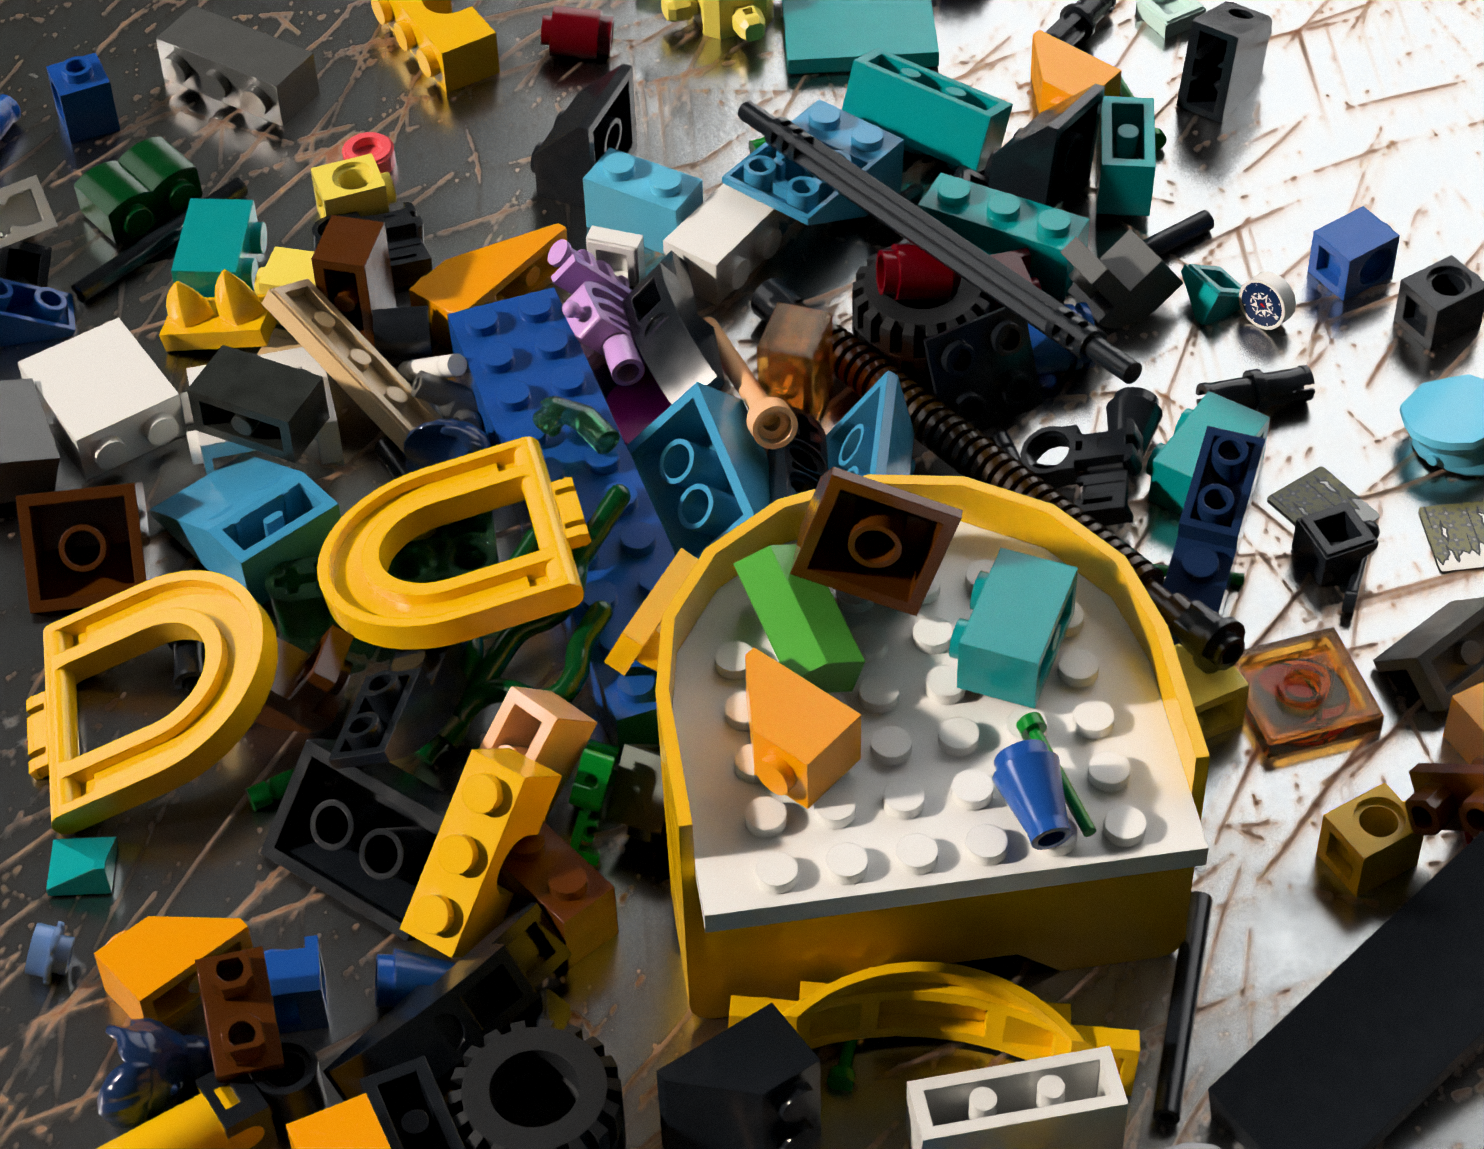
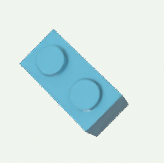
M609 148L583 178L587 227L591 228L593 225L643 235L644 247L664 254L663 240L703 203L702 179L613 148Z

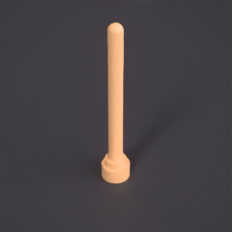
M704 317L703 319L714 327L722 369L749 409L746 420L748 430L755 441L766 449H779L786 446L797 433L798 421L795 414L784 400L777 397H768L717 320L712 317Z

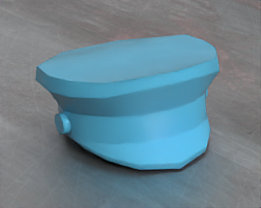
M1466 374L1422 383L1400 405L1399 410L1403 424L1412 438L1413 448L1431 466L1436 465L1447 471L1464 476L1484 477V379Z

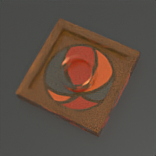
M1334 627L1244 649L1241 658L1234 665L1249 684L1245 718L1267 759L1382 730L1384 714Z

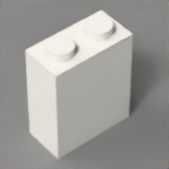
M119 317L18 362L22 379H33L52 435L86 481L187 435L179 393Z

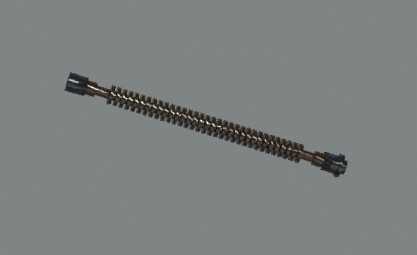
M770 278L756 289L751 300L752 312L769 326L775 327L786 337L793 336L799 342L811 343L813 345L811 353L813 360L859 396L863 397L888 370L898 375L914 429V439L959 474L1054 504L1125 555L1168 625L1169 630L1177 636L1178 643L1193 656L1196 667L1204 673L1210 674L1218 670H1227L1238 662L1245 649L1244 638L1246 632L1242 623L1234 617H1222L1200 600L1191 601L1182 593L1172 594L1163 587L1164 573L1160 568L1152 564V562L844 327L836 324L824 327L821 324L820 316L806 306L803 302L804 298L780 278Z

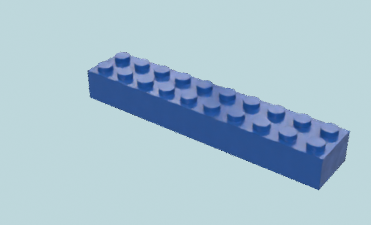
M555 288L531 292L449 313L447 315L452 354H461L467 361V369L459 377L462 384L471 389L476 399L479 416L483 421L482 431L487 434L492 447L522 437L537 439L542 448L551 482L563 479L564 477H572L586 524L607 491L613 485L623 484L630 491L631 498L628 505L588 567L586 590L582 602L567 620L561 623L569 642L574 630L591 604L598 600H605L612 607V618L591 652L590 672L585 683L610 744L620 747L617 761L620 763L624 744H659L655 694L657 672L635 660L624 676L604 663L623 630L676 556L583 349L562 312V303ZM524 500L512 505L525 535L533 526L526 501Z

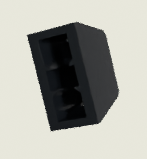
M1225 1L1195 17L1191 24L1176 106L1223 123L1261 78L1268 42L1272 34L1273 21L1271 17L1230 1Z

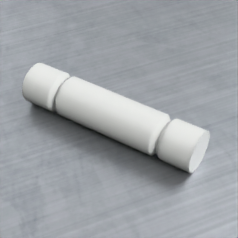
M458 353L407 360L399 365L398 372L408 383L414 382L420 370L443 378L455 377L465 373L467 361L463 355Z

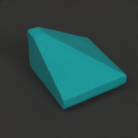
M1185 264L1181 273L1196 320L1202 325H1209L1241 309L1239 291L1242 285L1221 266Z
M117 837L53 839L46 887L47 895L112 893L118 847Z

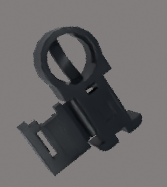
M403 202V209L384 214L360 217L356 211L336 215L385 222L394 288L415 284L421 277L432 271V257L424 246L423 220L420 216H416V208L412 203ZM332 215L321 218L312 227L314 252Z
M1127 418L1125 428L1082 434L1078 425L1048 426L1037 430L1027 438L1022 446L1020 455L1022 464L1055 489L1075 484L1083 487L1082 499H1075V504L1103 526L1133 522L1134 515L1128 506L1130 474L1134 477L1141 472L1143 436L1133 419ZM1055 447L1069 448L1066 457L1057 465L1037 463L1042 454L1049 449ZM1125 466H1127V468H1128L1130 474L1128 473L1127 470H1124V469H1125Z

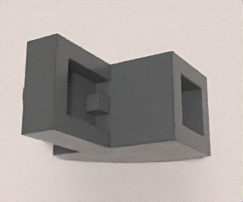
M1131 229L1100 259L1077 237L1060 251L1075 267L1068 275L1074 284L1067 291L1078 302H1087L1093 318L1107 328H1122L1149 316L1183 284L1181 279Z

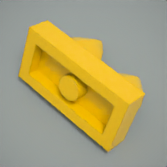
M224 269L220 273L215 285V297H204L198 291L180 281H176L172 285L166 299L168 316L159 337L166 352L220 349L222 345L231 348L265 347L268 345L278 320L262 305L266 294L256 295L244 281Z
M683 548L678 551L621 633L604 663L624 676L635 660L657 672L662 614L698 559Z

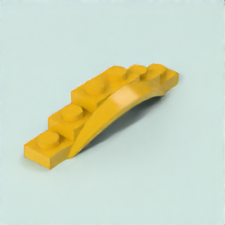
M922 961L869 967L841 977L831 983L800 981L799 1001L731 995L728 1028L773 1003L811 1049L827 1044L862 1038L893 1036L927 1037L965 1042L998 1050L1024 1060H1031L1110 1046L1126 1096H1132L1140 1054L1139 1030L1071 1024V1004L1044 1002L1033 993L1011 981L971 967L943 962Z

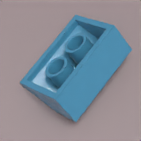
M888 370L826 435L829 470L834 466L860 476L867 474L913 475L916 466L915 460L912 459L915 433L898 375Z
M696 382L626 445L675 555L683 548L697 559H699L706 547L770 505L768 456L764 447L755 441L748 430L746 422L748 411L744 401L699 382Z

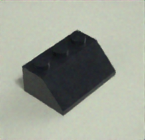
M307 739L260 854L403 940L414 941L415 937L399 928L452 798L389 761L333 770L328 759L337 739Z

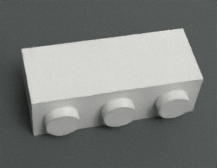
M1105 1046L907 1081L906 1130L911 1149H1123L1129 1103L1111 1047Z

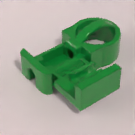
M589 739L586 748L583 750L568 804L581 807L570 846L589 864L597 866L602 850L585 846L581 843L582 841L592 843L595 835L588 833L587 828H597L599 820L591 818L589 815L591 811L599 813L600 808L603 807L609 786L614 787L617 770L614 768L620 747Z

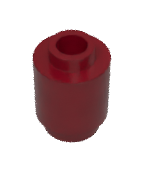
M556 5L553 7L552 15H543L541 45L549 46L550 56L598 61V56L611 57L614 37V16L603 15L602 10Z
M912 243L893 244L891 249L879 250L877 254L876 283L880 295H891L893 300L948 299L952 288L960 286L961 277Z

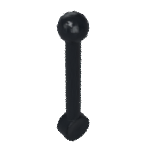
M1371 520L1363 521L1375 538L1378 539L1380 535L1379 526ZM1368 555L1353 565L1341 612L1354 614Z

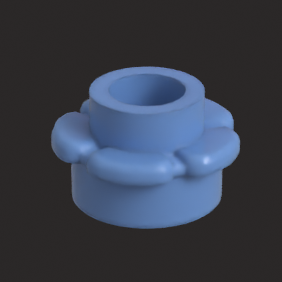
M58 921L57 926L37 923L31 939L25 965V974L42 977L43 984L45 985L51 983L53 973L66 976L71 962L75 937L64 935L65 923L63 921Z

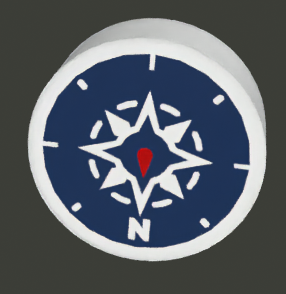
M1260 272L1245 282L1239 291V304L1243 314L1258 328L1265 330L1275 329L1290 319L1295 312L1296 299L1294 292L1287 281L1276 273Z

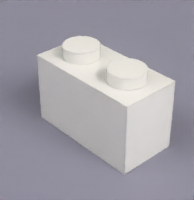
M722 184L663 240L664 257L672 250L688 263L693 294L718 306L734 289L737 290L744 285L749 274L765 259L771 258L778 250L782 238V233L779 229V211Z

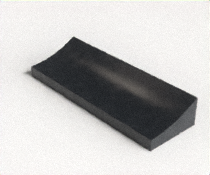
M1484 830L1208 1088L1211 1118L1244 1148L1374 1149L1484 1043Z

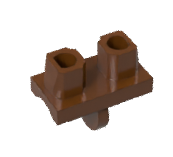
M1484 756L1475 758L1471 764L1418 763L1409 771L1414 794L1406 800L1405 807L1411 829L1416 835L1436 836L1441 830L1466 831L1476 838L1484 830Z
M263 946L195 960L217 1082L231 1080L249 1073L286 1068Z

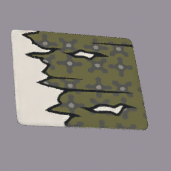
M1323 466L1314 469L1269 495L1267 498L1295 524L1297 518L1348 501L1363 521H1374L1379 518V514Z
M1484 500L1419 508L1421 519L1441 571L1484 567Z

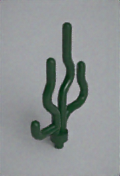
M623 484L613 485L607 491L586 525L592 542L587 546L572 549L584 593L586 590L588 567L630 501V491ZM533 528L526 532L509 560L539 551ZM598 600L590 605L567 645L565 667L561 677L555 684L540 690L552 691L569 703L582 691L589 676L593 647L613 615L612 607L608 602ZM578 606L503 629L485 657V646L482 636L469 640L459 663L469 682L460 703L439 733L413 754L421 761L433 765L444 748L450 751L458 750L470 731L469 726L474 718L488 706L503 703L511 686L538 689L517 680L500 677L526 640L534 635L550 630L567 620Z

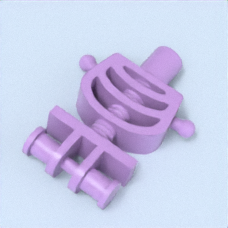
M565 239L556 241L549 250L548 263L560 268L551 276V279L555 285L572 294L562 305V312L575 337L582 344L604 356L611 377L616 384L629 386L637 383L644 375V364L646 362L633 337L624 309L623 300L633 291L629 289V279L623 275H615L610 264L603 260L596 261L594 255L585 249L576 251L571 248V244Z

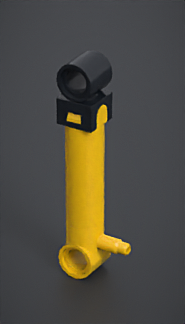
M280 1038L286 1068L250 1073L251 1077L249 1074H245L223 1082H217L215 1072L212 1071L195 1080L198 1095L96 1149H269L278 1144L275 1129L287 1131L286 1124L325 1109L327 1097L315 1050L303 1040ZM290 1082H296V1083L293 1084V1085H290V1086H287V1087H281V1086L284 1085V1084H287V1083H290Z

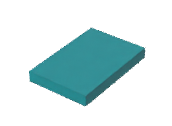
M781 0L788 74L851 71L855 59L876 48L923 67L939 66V48L931 0Z

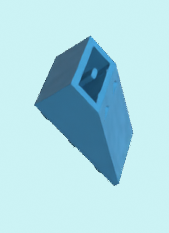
M820 99L792 120L795 125L898 193L901 190L904 139ZM766 142L722 176L723 184L806 225L859 218L868 215L863 209L783 156Z
M245 453L150 509L151 516L209 571L220 573L236 580L250 592L260 605L317 571L318 557L322 545L334 525L341 518L339 503L304 472Z

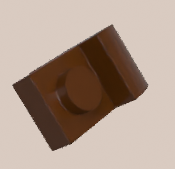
M332 625L309 653L277 637L278 663L274 682L255 722L266 727L302 733H314L329 727L334 722L352 676L350 672L353 663L345 658L354 636Z

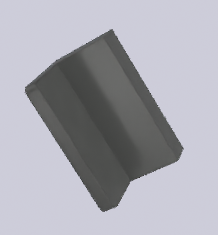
M1484 597L1454 600L1447 603L1377 656L1373 662L1378 672L1407 670L1428 712L1445 711L1450 706L1453 695L1473 687L1484 680Z

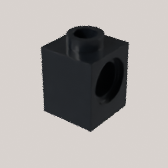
M1450 255L1401 279L1394 321L1431 352L1481 327L1484 313V281L1456 257Z

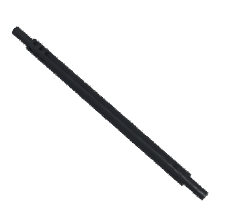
M746 101L739 107V119L764 135L765 141L770 147L1013 312L1083 362H1096L1126 384H1132L1139 378L1142 372V365L1109 343L1104 331L847 160L785 117L776 118L752 101Z

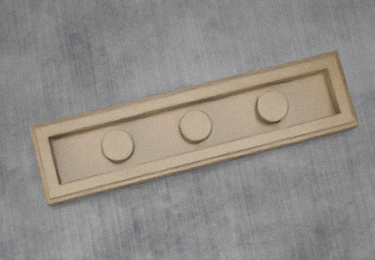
M309 279L268 290L262 305L403 453L404 441L409 432L425 422L442 418L426 401L412 397V386Z

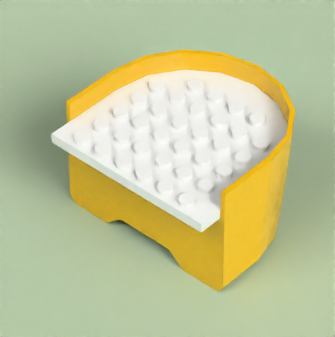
M864 475L863 477L963 510L962 519L917 617L829 587L865 660V664L852 692L828 693L861 714V759L809 809H806L787 795L773 793L765 787L759 777L754 775L746 700L745 655L755 647L777 662L779 660L733 563L769 545L797 544L800 526L815 489L777 499L704 549L662 614L655 689L671 897L689 1007L692 1013L706 1019L729 1017L731 995L799 1001L800 981L831 983L860 970L891 963L911 961L956 963L1018 954L1059 971L1158 958L1166 956L1179 948L1185 939L1194 867L1203 866L1207 863L1209 847L1201 825L1210 755L1168 625L1125 555L1056 505L969 477ZM1000 548L1078 567L1074 615L1035 709L957 688L958 659L949 657L950 641L958 619L969 620L973 610L970 609V600L977 575L980 571L990 573ZM1030 712H1039L1047 725L1044 735L1053 752L1059 756L1064 772L1096 828L1095 834L1090 837H1084L1066 804L1067 819L1072 830V836L1065 843L1047 850H1037L1031 846L1027 833L992 780L993 774L996 771L994 766L996 755L1004 748L1024 741L1016 727V723L1022 716Z

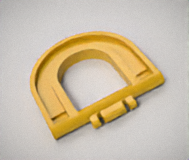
M522 437L408 473L365 496L340 518L326 537L318 557L317 576L330 613L339 626L347 633L363 642L384 648L401 650L431 649L472 640L578 606L584 598V591L572 549L587 546L592 541L572 477H564L563 479L551 482L539 441L533 437ZM520 501H526L539 551L436 582H407L388 574L389 566L397 553L419 535L443 525Z
M189 570L169 573L142 582L55 621L44 628L45 691L30 696L26 700V710L31 715L27 718L28 755L32 758L28 764L29 774L35 780L49 776L52 829L59 834H73L173 791L214 766L242 739L256 720L269 696L278 663V641L273 623L266 611L243 585L226 575L212 571ZM196 640L204 643L205 663L201 676L189 696L174 711L149 726L80 755L76 684L170 642Z

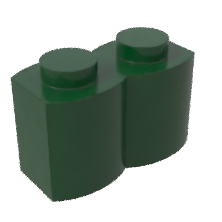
M162 136L151 137L135 144L119 160L104 162L84 173L74 184L81 212L115 244L125 243L145 234L159 219L171 218L181 214L188 209L190 198L200 199L203 195L197 167Z

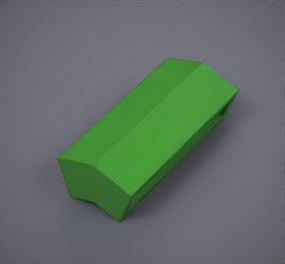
M796 544L769 545L733 563L779 663L826 693L852 692L865 664V660L829 587L790 574Z

